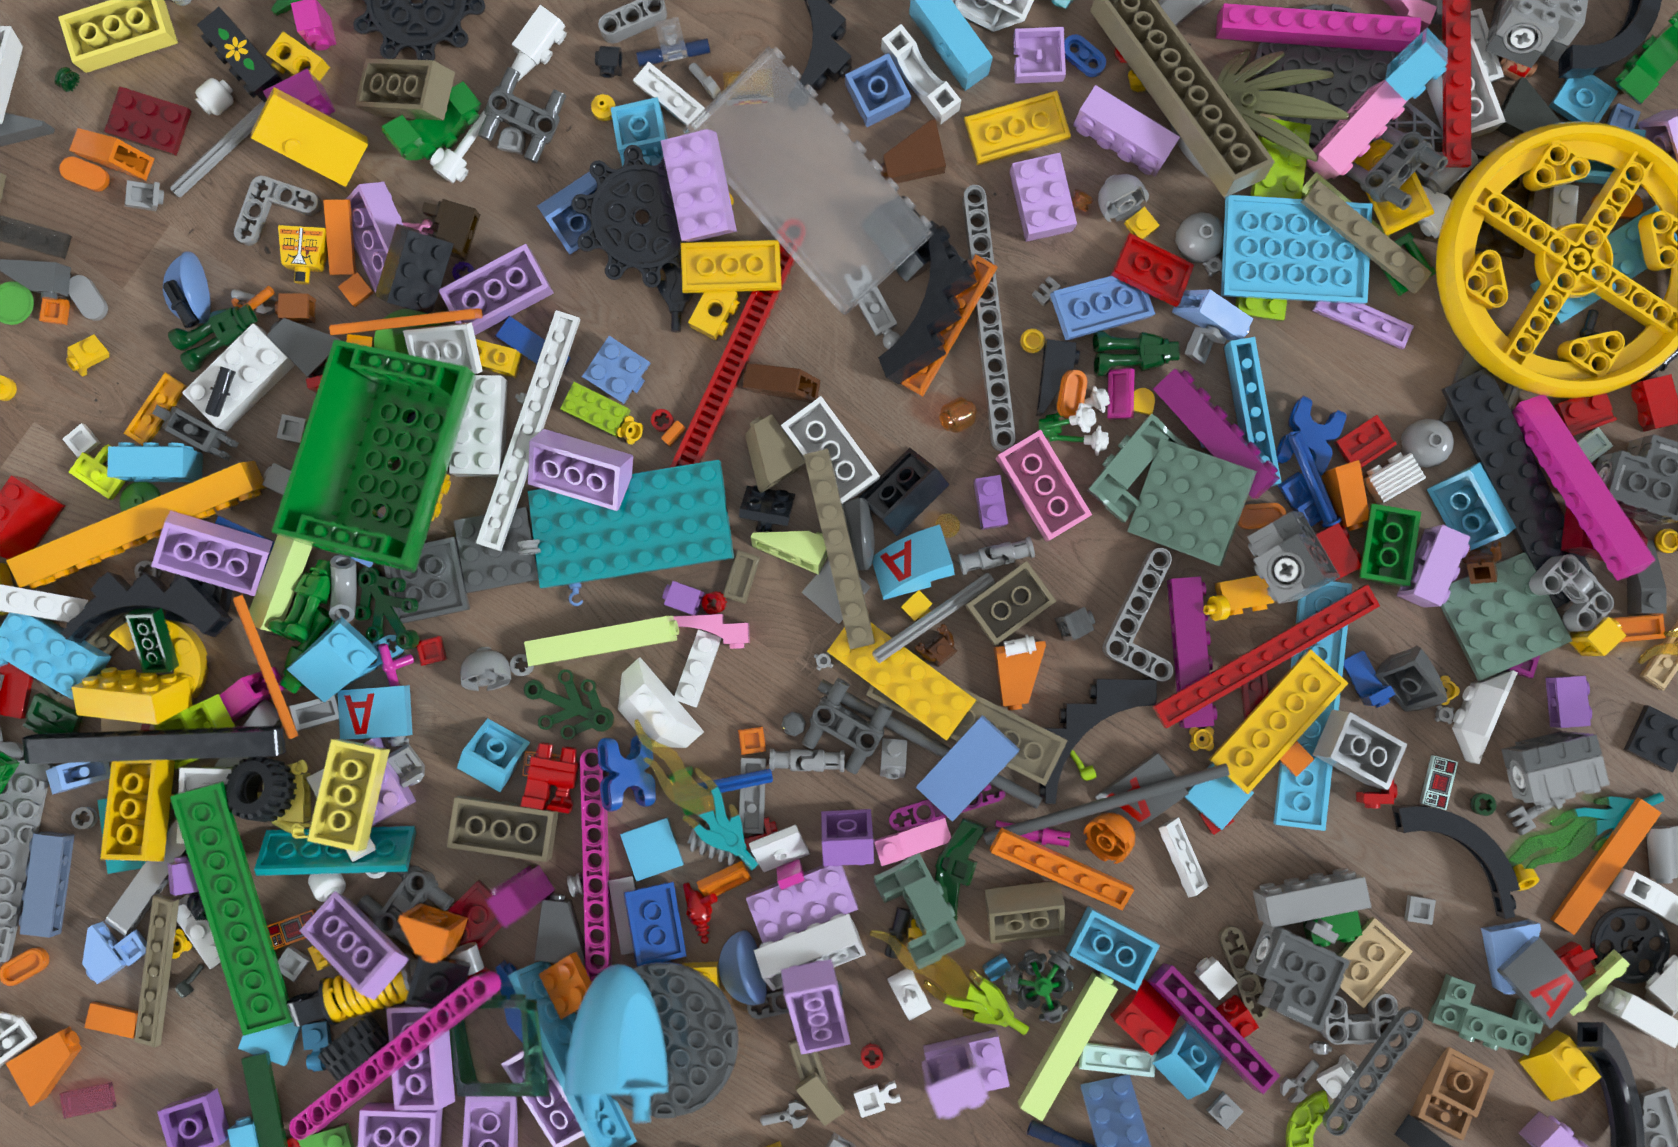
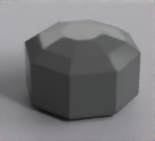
M790 712L783 717L781 726L786 734L797 736L804 731L806 721L802 714Z

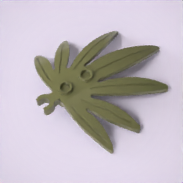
M1249 49L1234 56L1221 71L1217 83L1251 130L1292 153L1317 162V154L1300 137L1283 125L1260 114L1348 120L1350 118L1349 114L1332 104L1310 96L1284 91L1260 90L1333 78V72L1315 69L1286 70L1264 75L1245 83L1284 57L1285 53L1284 51L1265 55L1251 62L1246 67L1244 65L1251 55Z

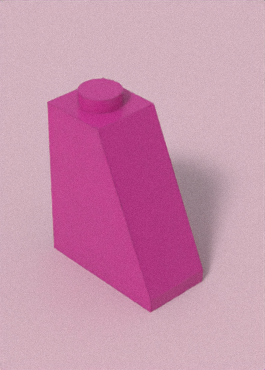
M272 667L273 673L282 692L286 689L279 684L282 677L278 673L277 669L275 667ZM262 671L240 678L219 695L233 722L257 708L263 700L272 698Z

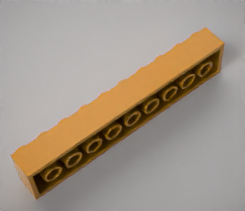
M255 460L240 462L6 561L19 588L30 586L31 589L45 586L57 581L56 579L79 572V569L98 564L103 559L125 552L124 550L136 548L148 543L147 541L160 538L170 510L197 519H205L215 515V509L217 512L223 509L226 510L238 505L237 500L242 502L262 495L260 490L267 487L262 485L264 479Z

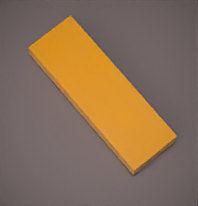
M165 372L124 434L142 446L143 443H151L164 423L163 419L152 414L155 407L159 405L170 411L183 396L182 392L188 386Z

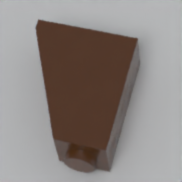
M936 119L928 121L883 155V163L879 164L882 179L886 178L888 185L945 173L946 163Z
M747 363L746 371L743 374V387L754 393L812 403L818 397L821 380L798 368Z

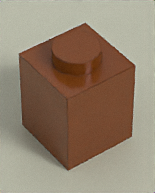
M278 293L275 312L279 319L285 318L296 323H315L316 299L305 293Z

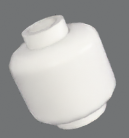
M209 78L196 89L197 98L195 101L208 115L212 113L214 115H221L234 102L231 96L233 90L223 79L218 82L214 78Z
M341 873L311 874L309 876L308 884L315 899L320 902H326L335 891L341 895L345 891L346 883Z

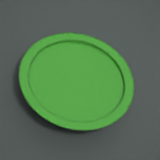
M15 281L1 284L0 322L15 325L26 320L34 306L31 291Z
M133 482L123 490L120 496V510L123 512L161 496V493L156 486L149 482Z

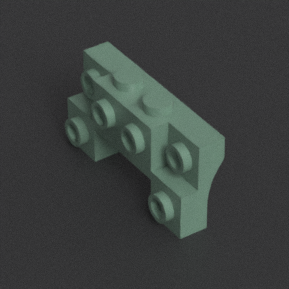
M1152 413L1131 437L1126 435L1117 445L1121 449L1115 456L1111 453L1102 463L1105 468L1087 489V492L1105 506L1104 508L1122 523L1126 522L1129 515L1141 504L1126 490L1159 452L1157 447L1160 439H1166L1188 447Z
M920 853L874 876V884L884 903L903 896L923 936L908 942L907 945L918 970L941 960L943 955L965 945L966 940L954 919L955 912L953 907L943 899V889L938 881L934 882Z
M1449 974L1445 975L1440 993L1430 1009L1429 1021L1458 1031V1037L1467 1041L1474 1042L1476 1038L1483 1041L1482 1045L1497 1051L1499 1047L1529 1055L1535 1033H1541L1544 1023L1523 1000L1517 999L1513 1015L1510 1017L1470 1003L1476 985Z

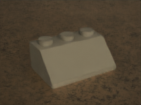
M1044 881L1042 883L985 889V905L991 944L1065 935V904L1059 882Z

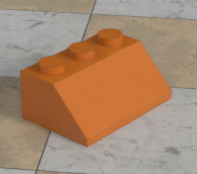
M420 903L401 914L398 921L415 954L421 955L422 959L427 962L436 963L459 947L468 918Z

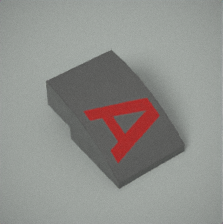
M1154 752L1136 767L1130 768L1094 797L1096 800L1176 778V776L1161 756ZM1184 788L1107 810L1106 812H1114L1123 816L1129 821L1135 831L1169 809L1189 793Z
M1533 936L1497 969L1501 976L1513 987L1512 990L1549 1029L1556 1025L1587 996V993L1574 975L1540 937Z

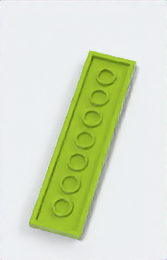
M1269 118L1295 133L1309 146L1311 125ZM1259 135V141L1275 162L1266 178L1252 185L1251 196L1301 199L1307 158L1292 153ZM1237 297L1235 307L1250 317L1284 321L1287 300Z

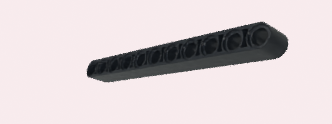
M283 726L33 734L22 738L26 764L265 757L281 755L286 752Z

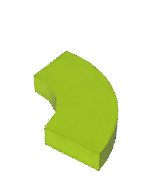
M1325 1090L1309 1095L1294 1109L1286 1128V1147H1314L1313 1136L1316 1128L1322 1123L1323 1116L1330 1107Z

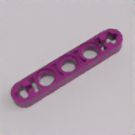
M989 783L983 791L990 790L991 784ZM1003 790L998 791L997 797H994L993 794L985 795L986 801H983L982 793L980 792L977 802L969 804L961 813L998 802L1005 797L1006 792ZM925 799L894 809L889 815V823L894 830L905 831L947 818V816L929 799ZM921 805H926L931 809V814L926 819H921L917 816V809ZM913 808V816L917 822L911 823V818L904 820L903 826L893 822L896 819L897 813H901L902 816L910 815L907 810Z

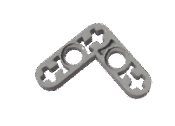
M257 176L252 180L234 228V236L244 245H254L260 238L272 204L313 216L321 210V200L311 191L266 176ZM266 185L268 187L267 191L263 190L261 192L258 189L259 186ZM284 190H291V199L287 202H282L280 199L281 193ZM255 196L259 199L261 197L264 200V202L262 203L258 199H254ZM299 198L305 201H310L311 199L314 205L306 207L303 203L298 202ZM253 205H260V214L256 217H251L249 214L250 208ZM249 219L253 223H256V225L254 226L252 223L249 224L246 222V220ZM249 230L252 232L251 236L245 237L242 235L243 231Z

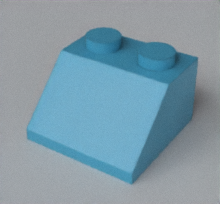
M487 718L462 750L457 769L501 792L515 772L530 742Z
M1186 1022L1161 1047L1152 1064L1189 1100L1208 1091L1223 1059Z

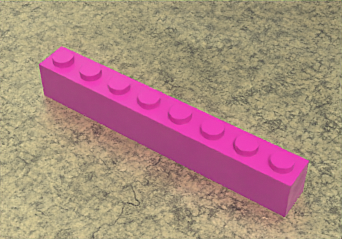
M1224 3L1217 14L1216 39L1401 52L1420 34L1421 18Z
M1539 395L1519 402L1512 411V414L1525 437L1526 444L1532 449L1539 464L1550 477L1552 484L1558 489L1567 507L1571 509L1577 518L1580 527L1592 541L1593 547L1605 561L1608 570L1617 581L1644 571L1655 561L1654 557L1545 395Z

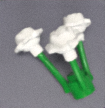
M1092 386L1093 392H1091L1090 398L1085 399L1084 404L1079 403L1076 415H1072L1069 419L1064 420L1059 419L1061 416L1058 412L1046 415V418L1039 419V430L1042 431L1046 438L1049 437L1050 442L1071 441L1084 442V445H1091L1095 455L1099 456V452L1106 450L1109 444L1108 433L1102 432L1101 426L1098 425L1092 435H1084V437L1058 435L1057 433H1062L1061 426L1067 424L1072 426L1078 424L1083 432L1089 433L1090 427L1096 423L1095 411L1091 407H1095L1104 413L1105 406L1110 404L1106 390L1102 388L1097 389L1096 386Z

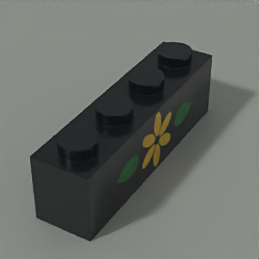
M217 7L197 24L203 32L200 37L210 48L213 46L217 48L216 56L225 65L229 63L232 66L229 71L238 81L244 80L246 83L243 86L252 98L258 96L265 103L267 98L263 91L284 80L220 7Z

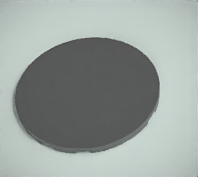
M1313 4L1299 8L1357 13L1352 11V8L1337 4ZM1261 42L1253 61L1279 51H1284L1285 56L1254 76L1252 80L1271 73L1295 69H1315L1333 72V78L1291 85L1287 92L1310 96L1347 112L1369 87L1385 80L1387 65L1396 57V54L1391 51ZM1274 88L1260 91H1274ZM1276 116L1284 121L1311 125L1310 148H1314L1339 121L1334 119Z
M655 962L635 967L633 970L643 979L654 1000L662 1027L667 1059L668 1092L653 1093V1096H650V1116L665 1119L693 1113L704 1107L718 1095L734 1069L739 1048V1035L732 1007L714 982L699 971L688 966L671 962ZM631 1094L610 1095L619 1104L634 1112V1097H631Z

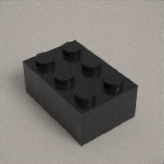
M396 224L375 296L390 304L431 314L454 243L433 234Z

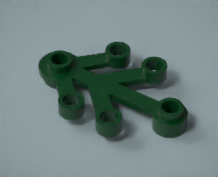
M374 567L362 568L357 576L358 585L362 588L360 606L355 608L354 617L359 621L368 620L371 617V609L369 608L371 596L373 595L376 600L373 623L366 631L367 638L370 641H378L383 638L384 631L382 627L385 615L397 634L396 644L403 650L416 648L419 643L417 632L405 629L393 607L401 608L405 613H413L418 609V601L415 598L404 599L385 595L380 586L388 587L391 592H402L406 588L405 580L400 577H383ZM396 581L399 583L398 589L395 586ZM409 601L411 603V609L408 608ZM362 609H363V611H364V616H363V617H362V615H361V610H362ZM374 630H376L377 633L376 637H374L373 635Z
M564 669L558 674V680L564 684L569 699L546 690L540 680H530L524 686V694L527 698L533 700L541 698L565 709L552 715H542L538 719V726L541 729L548 730L554 724L577 715L587 718V720L574 726L565 725L561 728V736L566 740L573 739L576 734L591 728L600 732L606 731L614 723V715L610 709L602 707L596 692L597 685L592 679L584 680L580 686L582 692L588 695L592 709L583 706L573 681L574 674L571 670ZM564 672L570 674V679L567 682L562 679ZM587 682H591L593 685L591 691L585 690L584 686ZM531 685L537 687L536 694L530 693L529 688ZM600 714L604 715L606 719L603 724L597 721V717ZM545 717L550 720L548 727L542 724V720ZM567 727L573 731L570 737H567L564 733Z

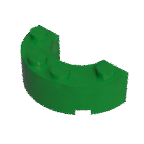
M1678 10L1669 18L1668 22L1670 24L1656 37L1652 34L1641 45L1644 48L1638 56L1636 54L1632 55L1623 65L1626 68L1614 79L1616 81L1615 85L1638 105L1642 104L1656 89L1663 75L1678 60Z
M461 82L451 89L444 120L415 119L407 121L401 115L384 124L382 132L404 159L420 160L426 158V160H430L439 148L444 149L446 147L449 149L453 147L458 141L457 138L479 119L480 115L478 112L481 108V102L468 86Z

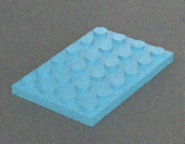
M1229 195L1225 199L1221 296L1365 304L1368 303L1370 258L1301 203L1302 199ZM1346 202L1372 223L1373 204Z

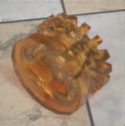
M1075 189L1073 192L1074 197H1071L1073 206L1075 208L1079 206V210L1087 212L1089 209L1088 204L1093 203V198L1085 192Z

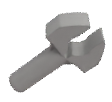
M696 63L690 64V72L705 87L708 95L714 101L723 96L720 92L721 89L711 76L708 77Z
M236 289L231 292L232 299L236 298L243 302H248L256 296L255 294ZM275 294L269 298L273 301H278ZM262 303L257 307L256 312L267 316L273 314L275 309L265 307Z
M1311 1060L1296 1078L1289 1079L1285 1076L1282 1079L1280 1093L1283 1096L1286 1095L1290 1088H1295V1092L1288 1098L1291 1103L1303 1101L1307 1096L1304 1092V1084L1319 1068L1318 1062Z
M798 1100L789 1101V1107L786 1111L762 1115L760 1122L765 1126L788 1121L793 1125V1129L800 1128L807 1121L808 1115L796 1117L792 1114L796 1110L806 1109V1104Z

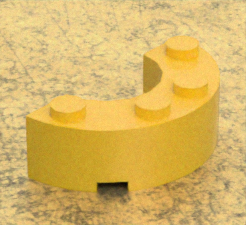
M165 619L179 666L174 669V674L178 677L188 678L191 698H197L203 690L208 677L209 668H207L208 655L206 648L199 636L187 625ZM128 623L119 626L109 635L126 650L136 651Z

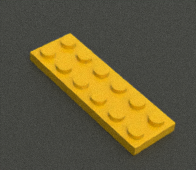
M871 623L875 644L850 649L844 627L827 652L947 741L977 700L905 647H902L890 657L878 663L873 657L872 652L892 639V637L873 623Z
M1308 649L1209 758V761L1215 766L1226 763L1230 773L1227 777L1244 793L1249 794L1346 687L1348 682L1315 652Z

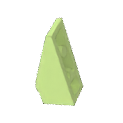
M758 532L751 535L752 547L818 575L828 557L823 534L819 532Z

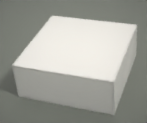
M82 423L63 438L77 458L82 452L90 453L101 444L87 425Z

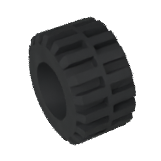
M265 757L243 758L239 761V765L233 766L232 774L228 773L226 778L228 779V783L225 784V789L227 790L226 799L229 801L227 804L228 809L233 810L232 814L241 819L259 822H273L277 820V817L284 816L286 814L285 809L289 810L292 804L290 802L292 799L295 800L296 796L293 793L294 789H297V783H293L295 775L290 773L291 768L288 765H284V762ZM263 780V791L261 796L258 798V787L261 781Z
M371 1014L365 1015L320 1051L318 1058L336 1081L343 1080L386 1045L389 1037Z

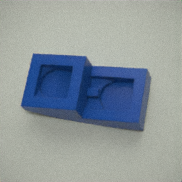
M1297 472L1278 485L1294 512H1303L1311 527L1322 520L1302 473Z

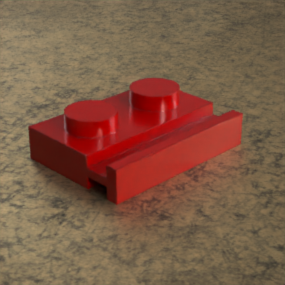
M1607 393L1592 397L1572 398L1554 405L1558 415L1572 436L1617 420L1611 411L1613 408Z
M1378 415L1373 416L1334 442L1347 463L1359 460L1361 468L1397 445L1390 437L1391 434Z

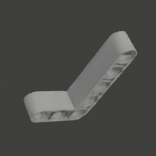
M635 0L604 14L598 22L603 39L611 44L618 43L661 24L667 18L664 0ZM653 6L661 7L657 12L650 11ZM631 16L639 17L635 22L627 21ZM610 25L616 26V29L612 32L605 31Z
M1156 548L1146 555L1102 646L1104 655L1109 659L1157 681L1170 679L1173 674V666L1166 659L1132 642L1171 565L1172 556L1164 548ZM1155 553L1163 556L1164 562L1162 566L1154 564L1153 556ZM1145 575H1149L1153 579L1151 588H1146L1142 584V579ZM1134 597H1138L1142 601V608L1138 611L1131 606ZM1124 619H1128L1132 625L1128 633L1123 632L1120 627ZM1113 641H1117L1121 646V650L1117 655H1113L1110 652L1109 647ZM1136 652L1143 656V662L1139 666L1134 665L1132 662V656ZM1158 663L1165 667V673L1161 677H1158L1154 672V668Z

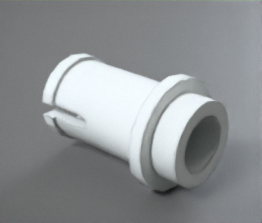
M1025 635V638L1004 641L1006 656L1009 657L1026 652L1032 654V651H1036L1034 636L1029 637Z

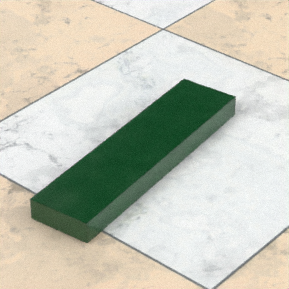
M269 1052L246 1056L241 1061L259 1147H288Z

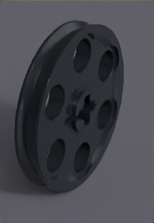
M1624 906L1608 911L1597 921L1592 930L1590 948L1593 949L1597 956L1594 959L1596 964H1599L1615 949L1630 964L1626 968L1625 973L1615 979L1624 983L1637 984L1648 981L1656 972L1659 974L1665 967L1664 964L1668 961L1670 954V939L1666 928L1656 916L1636 907ZM1639 916H1644L1647 922L1646 926L1642 929H1638L1635 925L1636 919ZM1619 917L1622 922L1621 928L1613 931L1610 926L1611 920ZM1653 937H1658L1661 942L1657 950H1652L1649 945ZM1603 940H1609L1611 944L1610 950L1606 953H1602L1599 948ZM1628 940L1634 942L1632 943V950L1626 948L1629 945ZM1647 959L1650 963L1649 970L1641 972L1639 970V963Z

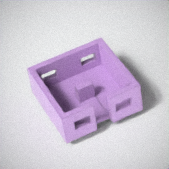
M1064 27L1015 29L1013 34L1014 55H1018L1014 63L1015 84L1063 82L1066 76Z

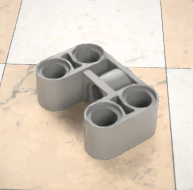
M1574 555L1551 557L1531 577L1529 587L1535 595H1551L1563 591L1574 603L1562 618V622L1568 631L1577 632L1594 629L1612 610L1614 605L1611 594L1604 589L1596 577ZM1545 580H1547L1548 587L1545 586Z
M1380 989L1367 1004L1368 1014H1348L1345 1000L1336 994L1334 1000L1337 1001V1005L1330 1011L1329 1016L1326 1017L1325 1026L1320 1033L1331 1043L1337 1045L1376 1043L1382 1035L1380 1033L1381 1025L1384 1023L1389 1025L1398 1013L1397 1000ZM1386 997L1387 1001L1385 1006L1379 1008L1378 1002L1380 1001V999ZM1338 1025V1032L1330 1036L1331 1027ZM1393 1034L1389 1042L1396 1040L1399 1034Z

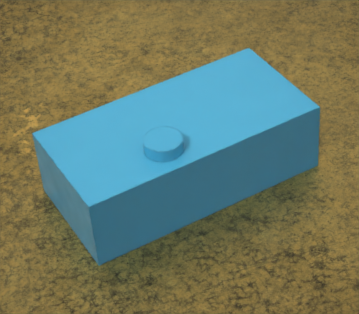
M910 0L909 15L965 91L989 75L993 57L952 0Z

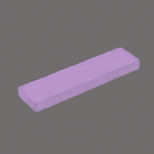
M1316 301L1312 309L1313 312L1401 350L1405 348L1414 327L1365 304Z

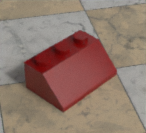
M11 475L0 491V556L8 560L35 549L66 505L28 479Z

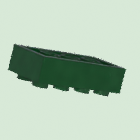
M162 608L134 609L125 615L143 673L171 672L179 666Z

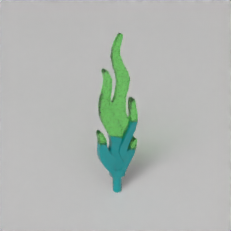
M1658 792L1642 800L1654 806L1664 802V797ZM1604 796L1594 799V803L1607 805L1608 808L1580 807L1564 812L1549 822L1551 826H1559L1570 819L1574 820L1566 827L1553 833L1529 837L1508 859L1512 868L1519 865L1533 853L1550 847L1558 848L1553 853L1532 859L1526 866V869H1535L1539 865L1570 860L1583 852L1599 834L1612 828L1608 834L1599 838L1591 847L1594 851L1600 850L1636 799Z

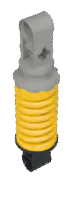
M476 942L464 944L446 956V958L470 962L468 975L484 968ZM404 953L410 960L375 1000L358 993L341 974L335 978H322L318 990L302 993L287 1000L286 1004L294 1026H303L322 1018H326L331 1025H336L349 1019V1017L355 1018L358 1015H365L377 1009L381 1010L385 1007L403 1003L406 1000L418 958L415 959L412 953Z

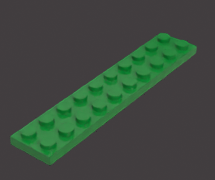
M221 781L173 794L170 798L243 1036L292 1023L293 1021L286 1004L287 1000H289L235 818L232 810L228 809L227 804L229 801L226 799L225 785Z

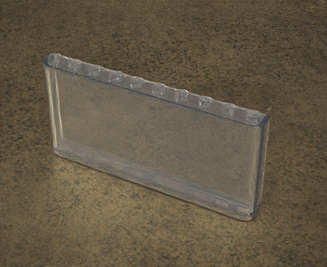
M768 46L683 129V132L689 134L705 129L717 132L727 183L842 314L846 315L933 235V232L930 230L933 225L924 215L919 217L913 211L916 208L915 204L907 196L902 198L897 191L900 187L891 177L887 180L880 173L884 170L874 158L870 161L864 155L867 150L857 139L853 142L848 134L851 131L842 121L838 124L831 117L835 114L825 102L821 105L815 99L818 93L808 83L804 86L799 79L802 75L793 65L789 68L783 62L786 58L776 46L773 49Z

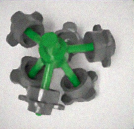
M1050 949L1048 953L1051 957L1048 963L1052 969L1047 977L1041 975V972L1045 967L1046 955L1044 953H1035L1033 950H1027L1024 953L1023 960L1018 963V967L1022 971L1025 970L1029 975H1036L1035 981L1024 980L1023 972L1015 970L1016 965L1012 964L1011 970L1006 971L1003 976V985L1007 986L1008 995H1011L1012 990L1017 994V1006L1021 1010L1027 1007L1038 1008L1040 1006V996H1044L1046 1002L1041 1006L1042 1014L1039 1015V1019L1042 1022L1057 1023L1061 1021L1062 1015L1068 1011L1066 1005L1061 1006L1058 1000H1051L1049 994L1052 993L1054 998L1061 999L1064 993L1073 990L1074 984L1066 976L1067 969L1071 971L1074 969L1069 962L1071 958L1061 950H1058L1056 953Z

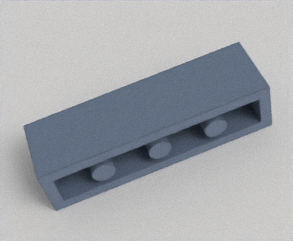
M48 831L33 834V838L29 843L30 861L26 867L27 883L22 894V900L24 901L23 912L19 917L20 934L48 938L61 934L74 834Z

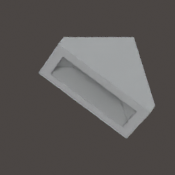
M334 695L326 702L315 699L287 707L296 731L307 730L339 719L338 706Z

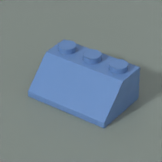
M590 171L537 206L569 254L579 249L577 243L579 236L587 232L591 227L590 218L585 214L576 212L572 207V199L575 195H592L596 192L597 182L591 176Z

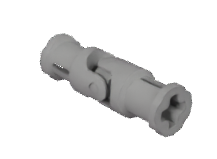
M1026 537L1025 540L1014 543L1008 541L999 545L980 548L977 552L971 554H958V560L962 574L966 575L969 571L981 568L987 570L1004 564H1011L1016 559L1028 556L1034 558L1035 551L1031 537Z
M770 749L769 769L771 771H774V769H790V771L813 770L816 772H823L826 769L844 772V750H840V752H824L823 749L814 751L805 749L775 751ZM800 756L802 758L801 764L797 761V758Z

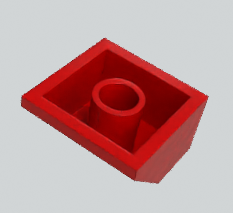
M1144 978L1138 990L1133 989L1110 1014L1114 1021L1151 1056L1170 1037L1180 1016Z

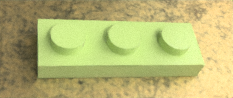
M1615 949L1594 967L1596 970L1594 974L1579 982L1587 996L1569 1012L1571 1015L1574 1016L1576 1013L1584 1011L1596 995L1602 994L1607 989V985L1611 981L1625 973L1626 968L1630 964Z

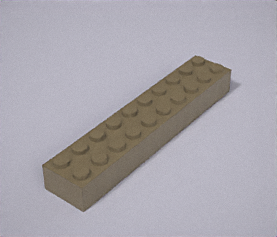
M1094 0L1090 12L1222 196L1225 198L1264 180L1275 161L1157 0Z

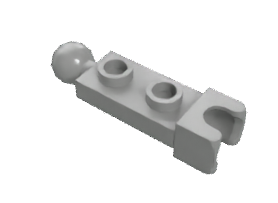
M862 265L861 275L863 278L856 281L850 274H846L844 281L875 337L883 333V345L886 349H890L901 337L899 333L892 331V328L897 326V322L873 281L867 266Z

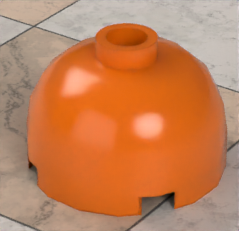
M1105 812L1097 815L1084 829V834L1086 833L1088 838L1085 841L1087 847L1095 856L1105 862L1108 859L1115 861L1113 864L1124 861L1135 845V832L1132 825L1123 816L1114 812Z

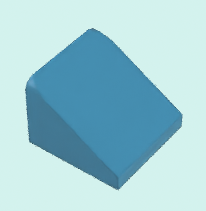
M1002 953L982 966L991 981H995L1003 976L1006 971L1011 970V965Z

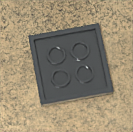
M527 507L515 510L502 551L476 543L485 515L453 521L466 593L539 580L536 554L519 555L521 547L517 544L520 541L533 540Z
M455 537L424 543L416 572L384 565L386 577H400L406 582L404 591L394 593L389 590L390 596L404 599L415 598L418 601V609L413 613H405L401 608L393 607L402 624L470 610ZM396 581L395 586L398 589L399 583ZM410 601L408 602L409 609H411Z

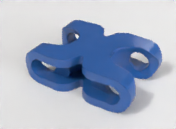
M1301 396L1296 401L1288 419L1289 427L1294 432H1290L1280 439L1276 450L1277 461L1283 464L1290 460L1294 451L1288 438L1294 433L1301 432L1319 474L1322 476L1333 454L1332 448L1327 442L1340 436L1347 415L1345 412L1337 410L1329 416L1324 425L1317 424L1310 415L1312 400Z
M639 734L632 738L630 753L626 758L621 756L618 743L614 739L603 738L599 741L598 764L601 770L609 772V775L602 779L600 783L601 802L606 811L611 812L621 808L623 793L628 787L633 789L635 801L639 805L648 807L655 803V779L652 775L644 772L653 762L652 742L648 735Z

